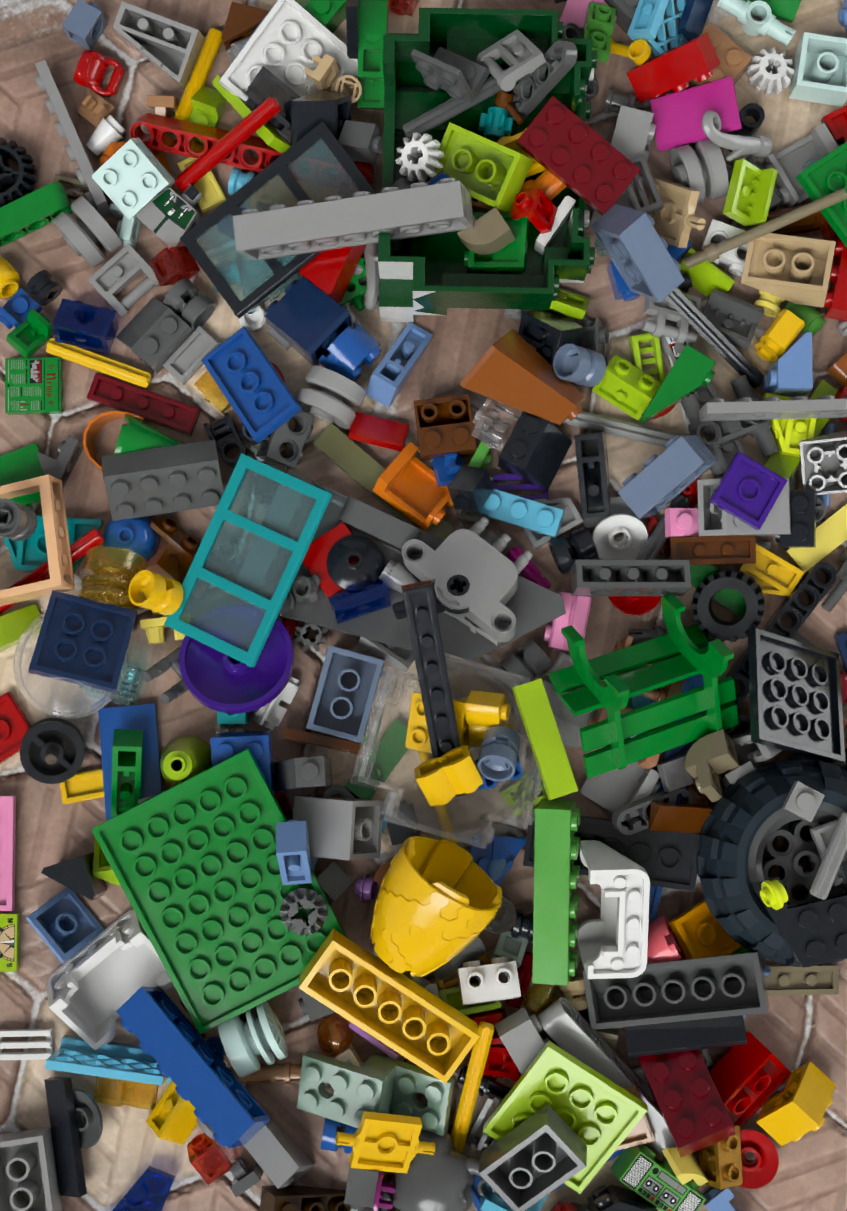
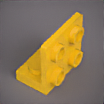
M414 692L411 699L405 747L432 754L421 693ZM466 696L459 700H453L460 746L467 745L470 750L469 725L465 716V703L468 698Z

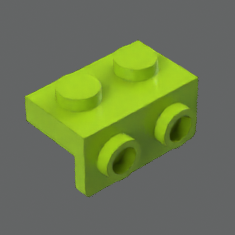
M745 159L735 160L723 214L743 226L765 223L778 171L774 168L761 170Z

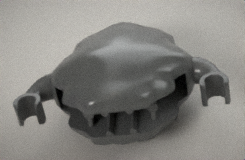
M421 1129L419 1141L435 1142L434 1155L417 1153L410 1163L407 1174L393 1172L388 1184L395 1186V1193L382 1191V1200H392L393 1206L401 1211H468L474 1201L470 1187L475 1175L479 1176L482 1180L478 1184L479 1194L483 1197L487 1196L488 1189L486 1187L487 1182L479 1175L480 1159L468 1157L457 1151L453 1138L449 1133L446 1132L444 1136ZM379 1207V1211H390V1209Z

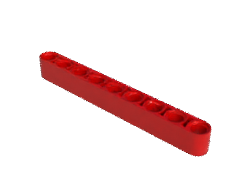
M144 113L131 126L130 137L140 138L147 148L198 159L225 136L229 130ZM140 125L146 126L150 134L143 132ZM167 131L173 132L178 140L171 139ZM251 135L224 158L220 164L261 172L276 160L274 155H282V153L268 146L261 137ZM194 137L202 139L205 146L198 145ZM247 149L255 150L259 157L251 156ZM336 157L299 158L288 167V170L298 181L348 191L352 185L358 188ZM301 161L309 162L313 168H305L302 166ZM353 161L371 185L375 174L372 164ZM328 167H335L340 174H331Z

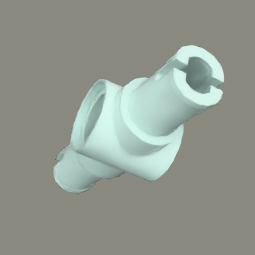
M719 0L717 4L718 8L737 17V21L742 23V29L747 35L758 36L761 34L764 37L768 35L787 47L797 31L778 21L776 16L771 13L770 6L764 1ZM751 16H758L761 21H756Z

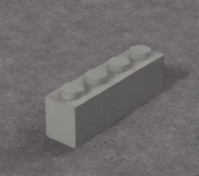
M525 1007L495 1024L501 1041L522 1075L550 1039L546 1038L543 1040L539 1033L543 1030L535 1014L529 1016Z

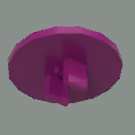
M379 1171L373 1211H378V1207L393 1208L392 1200H382L383 1192L381 1191L395 1193L394 1185L382 1183L383 1171Z

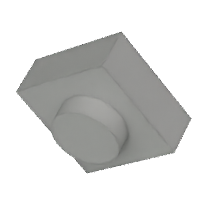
M794 781L781 808L808 822H812L825 795L799 781Z

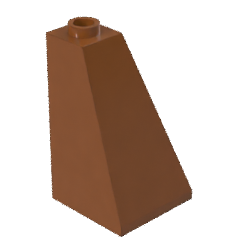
M513 329L490 346L460 383L463 388L561 425L567 418L572 421L583 410L579 405L586 398L570 382L558 378L554 373L553 366Z

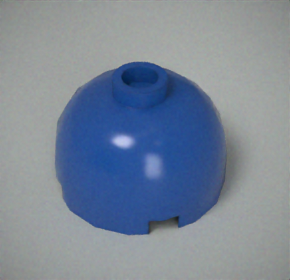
M146 516L113 521L111 518L103 532V547L109 558L117 564L128 568L141 567L157 554L160 545L159 534L150 527L152 521Z

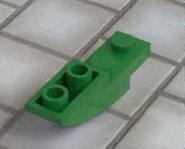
M360 0L358 81L362 87V94L358 99V109L384 110L383 35H386L388 29V0Z

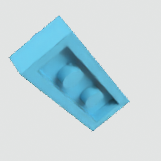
M494 489L481 511L475 513L556 538L565 511Z

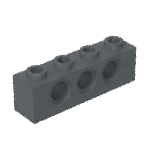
M575 560L570 569L572 596H663L669 593H673L675 596H684L691 588L689 560Z

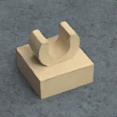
M325 54L322 59L319 56L313 55L312 60L317 65L316 69L310 70L305 67L304 71L307 77L313 81L318 91L323 89L329 90L340 74L335 58L328 54Z

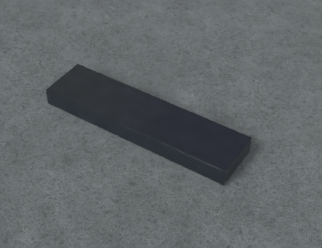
M743 1015L625 1027L629 1058L747 1044Z
M50 1077L45 1079L44 1082L60 1196L81 1197L87 1194L72 1080L71 1077Z

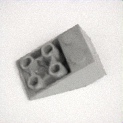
M847 430L799 441L803 490H815L817 495L847 492Z
M721 478L697 480L699 536H769L791 534L789 478H785L788 481L759 530L752 528L709 502Z

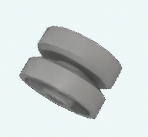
M706 138L696 141L693 148L689 144L672 148L670 152V167L673 182L700 191L697 205L704 202L705 196L712 201L726 197L729 188L728 173L719 145Z
M81 195L71 204V210L78 218V223L65 212L60 213L52 222L61 232L62 238L78 256H81L92 268H95L104 260L103 253L95 243L98 242L106 251L113 252L122 244V241L96 209Z
M311 366L305 378L311 388H300L296 397L297 402L309 414L329 424L332 423L337 427L350 429L356 417L350 407H360L366 396V391L341 374L321 366Z

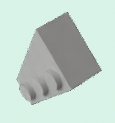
M122 1L113 29L121 38L185 90L205 41L201 32L193 27Z

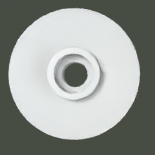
M618 513L600 521L593 531L592 539L599 558L602 560H635L648 539V533L640 519L630 514ZM616 533H623L620 537L614 536Z

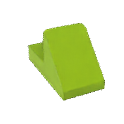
M203 86L190 99L193 110L188 122L218 128L228 101L218 90ZM194 137V140H195V141H198V142H201V143L204 144V142H203L202 139H200V138H198V137Z

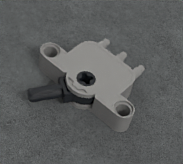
M486 517L476 521L469 530L459 529L454 531L435 551L419 539L408 540L403 545L402 557L405 568L420 581L431 580L437 614L444 612L451 617H467L499 642H508L513 639L516 634V618L514 613L504 605L517 591L518 574L533 557L530 551H525L514 563L505 557L501 552L511 540L508 534H503L492 546L479 536L489 523ZM412 553L422 554L421 558L417 560L409 558ZM455 588H460V590L463 592L458 593L457 590H455ZM404 600L392 605L397 620L407 617ZM506 621L510 624V627L501 630L496 627V624Z

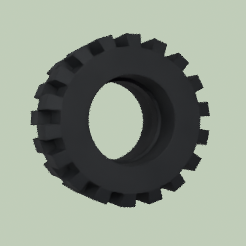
M726 569L714 572L699 584L693 595L691 609H693L694 621H697L698 628L701 631H705L707 633L706 636L711 639L714 637L722 642H736L738 639H744L748 637L747 631L758 627L764 615L765 598L760 585L755 582L753 577H749L740 570ZM723 589H733L743 596L746 608L744 614L738 620L733 622L723 621L713 613L711 604L717 592Z

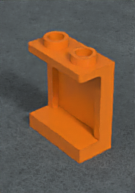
M409 442L379 476L372 491L426 531L432 523L437 526L447 513L444 511L447 505L451 508L454 505L448 490L449 486L437 487L434 471L415 457L419 448Z

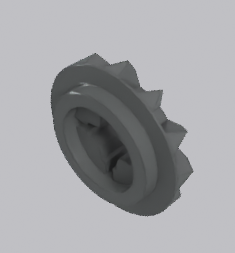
M299 888L293 890L282 901L280 908L281 922L284 923L289 932L297 933L300 936L305 934L313 935L323 926L326 920V902L318 892L312 889ZM299 902L305 909H312L308 914V923L302 916H295L299 911Z

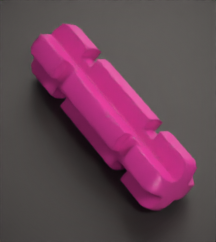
M515 546L508 551L507 557L514 563L524 551L519 546ZM529 560V563L521 571L522 575L526 579L549 589L551 587L550 582L541 576L540 570Z

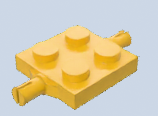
M367 1111L363 1112L359 1128L354 1134L337 1132L335 1139L336 1145L353 1147L349 1158L350 1168L407 1174L410 1163L417 1153L434 1155L436 1148L435 1142L419 1141V1134L422 1128L420 1117Z

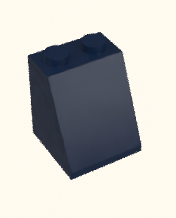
M302 277L298 282L296 280L292 281L285 289L286 294L279 301L274 300L265 311L267 314L264 317L267 324L281 335L312 366H317L322 355L326 357L330 353L327 348L348 326L352 328V321L348 311L305 277Z

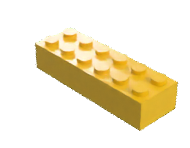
M332 929L300 974L299 989L445 1084L480 1037L477 1022L410 978L391 969L384 961L335 929Z

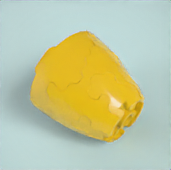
M411 836L403 842L383 878L375 903L370 939L372 944H375L374 950L388 967L401 974L411 971L410 975L412 977H423L457 956L495 918L502 902V888L496 885L488 874L472 861L473 857L470 852L447 839L439 841L428 837Z

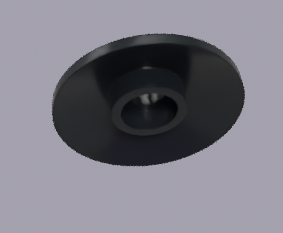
M348 536L342 538L332 546L328 553L327 571L332 581L342 589L348 591L367 589L379 579L382 573L383 558L381 551L373 541L366 537ZM355 556L360 560L357 565H351L349 559Z

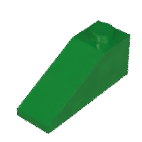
M686 345L639 421L646 423L684 398L697 392L701 385L707 387L715 374L711 370L715 361Z
M114 729L111 818L138 804V800L141 799L143 730Z

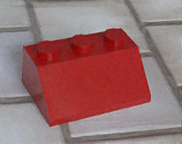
M749 1031L746 1033L747 1044L733 1046L725 1056L715 1062L714 1068L709 1072L733 1124L738 1125L740 1129L792 1074Z

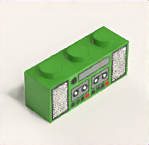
M646 1144L624 1149L611 1166V1170L619 1181L661 1211H698L706 1200L698 1190L701 1186H698L693 1179L682 1185L668 1161L664 1159L661 1162L655 1158L656 1152Z

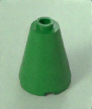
M125 414L124 421L129 422L128 426L122 424L114 454L181 445L182 443L133 416Z

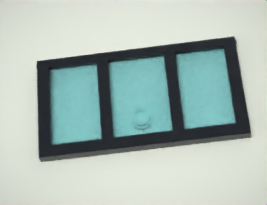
M322 121L180 239L233 310L234 315L240 319L323 251L253 261L236 251L233 216L242 215V211L247 209H258L259 212L268 211L269 207L273 205L294 207L297 206V202L312 200L314 203L325 202V198L330 196H342V199L351 198L354 193L368 191L371 194L377 193L327 125Z

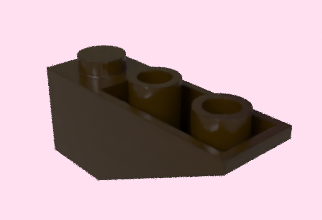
M275 1185L262 1186L260 1211H350L351 1207L350 1204H344L346 1190L298 1185L279 1189Z

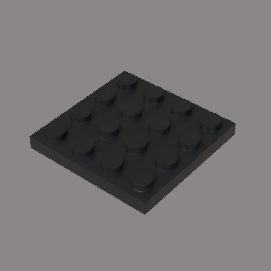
M758 628L747 631L751 742L834 764L845 762L840 654Z

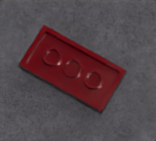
M554 96L551 97L516 142L520 148L602 216L614 205L641 171V169Z

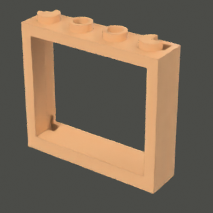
M49 474L0 486V499H11L40 492L50 579L0 590V606L51 595L52 590L58 592L75 590L62 480Z

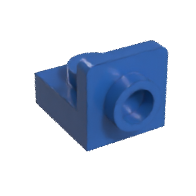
M20 288L3 307L0 306V321L9 330L13 326L17 328L27 320L29 310L33 308L40 313L43 308Z

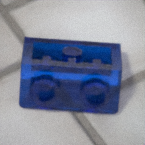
M382 580L376 581L361 591H345L329 597L337 624L391 606L388 587L386 583L383 584Z

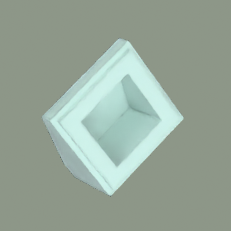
M502 929L491 959L508 957L509 962L516 961L518 969L521 965L528 940L521 936L517 939L511 938V932Z

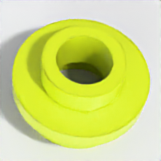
M776 879L773 881L766 880L761 883L762 890L760 891V896L764 904L775 910L783 908L784 903L788 901V895L784 886Z

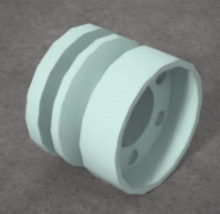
M267 1001L256 1006L257 1012L254 1008L246 1011V1023L238 1015L218 1025L220 1039L233 1069L241 1078L260 1069L259 1055L269 1065L275 1062L274 1054L279 1060L288 1056L282 1025Z

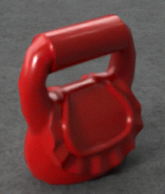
M84 50L73 78L80 86L88 87L100 96L111 97L116 95L125 71L116 59L102 56L96 51ZM109 65L115 66L106 90L102 89L100 84L107 71V67Z

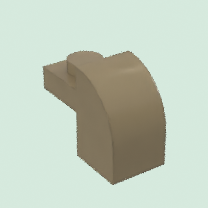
M496 207L477 220L473 216L474 228L461 230L457 233L467 249L482 255L498 252L515 240L511 229Z
M724 729L697 740L689 749L685 759V769L695 779L699 792L701 794L704 793L711 802L718 801L723 797L718 774L740 767L735 743Z

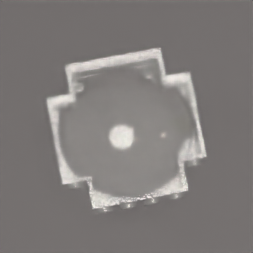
M444 653L453 700L469 696L471 690L505 694L507 703L511 705L509 723L513 725L514 731L520 736L518 756L523 775L515 780L509 779L499 782L496 787L488 790L483 788L468 795L453 797L445 805L430 806L415 778L414 768L425 761L433 759L432 754L405 747L412 694L414 692L421 693L418 675L392 667L386 668L379 677L350 781L352 784L386 794L379 820L412 829L425 835L444 838L479 849H486V845L491 844L495 833V828L491 827L492 824H502L520 830H527L528 825H532L535 817V808L532 807L535 796L538 797L541 793L543 781L540 780L541 775L512 688L528 683L530 678ZM470 745V752L474 760L479 759L481 748Z

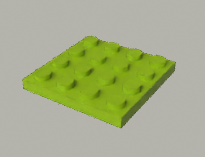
M548 1041L485 1122L483 1132L498 1141L548 1104L587 1145V1167L564 1182L565 1185L581 1194L648 1109L645 1102Z

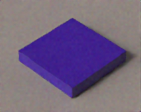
M738 451L709 502L752 528L759 530L788 480Z

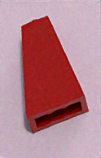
M352 185L342 199L351 198L354 193L361 191ZM366 245L325 250L298 272L339 304L343 299Z

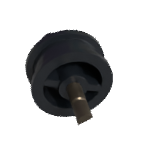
M50 717L37 721L26 731L20 746V760L24 770L30 777L41 783L58 784L67 781L78 772L83 763L85 752L83 736L73 723L62 718Z

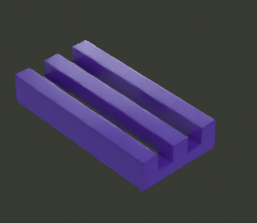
M515 474L492 475L493 489L503 492L542 490V495H522L519 497L532 501L534 499L549 500L548 491L535 484L498 485L500 481H526Z

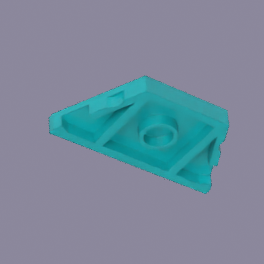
M36 515L37 527L30 538L24 541H14L3 537L5 545L10 551V558L14 568L17 571L32 572L48 560L43 516ZM67 517L70 544L94 528L101 531L104 521ZM85 555L72 564L73 575Z

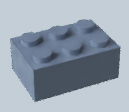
M615 204L594 222L591 227L630 291L660 303L685 281L680 273L681 266L675 258L670 256L666 249L668 244L661 235L657 234L653 227L655 222L649 213Z
M684 434L681 437L678 435L674 436L664 445L666 450L661 455L655 454L643 464L644 470L638 475L636 473L631 474L622 482L624 487L618 494L639 519L656 515L718 461L697 435Z
M329 645L306 728L363 743L385 661Z

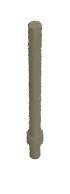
M842 188L716 245L711 243L704 246V250L683 259L685 266L689 269L707 260L710 263L719 259V255L846 200V191Z

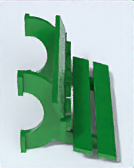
M673 593L662 596V613L668 634L590 660L586 656L584 638L572 625L561 628V633L567 639L570 656L574 665L548 673L551 684L558 695L586 686L561 695V701L574 716L605 707L607 711V719L579 729L582 750L585 753L589 752L583 755L585 772L588 778L615 769H624L628 764L690 743L722 729L726 730L739 725L737 705L734 702L728 703L736 700L734 679L729 676L717 681V677L726 671L728 660L734 658V653L720 639L711 641L708 646L702 647L708 644V639L703 631L698 628V624L686 628L683 627L680 612L685 611V605ZM657 662V663H655V664H652V665H649V666H646V667H643V668L634 670V669H636V668H639V667H642V666H645V665H648V664ZM700 673L703 675L704 685L620 714V710L627 706L628 700L631 697ZM640 734V735H638V736H635V737L626 739V738H628V737H631V736ZM606 746V747H604V748H601V749L592 751V750H594V749H597V748Z

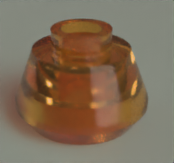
M329 1016L321 1020L317 1027V1038L322 1051L334 1057L350 1045L353 1039V1030L349 1028V1023L344 1019Z

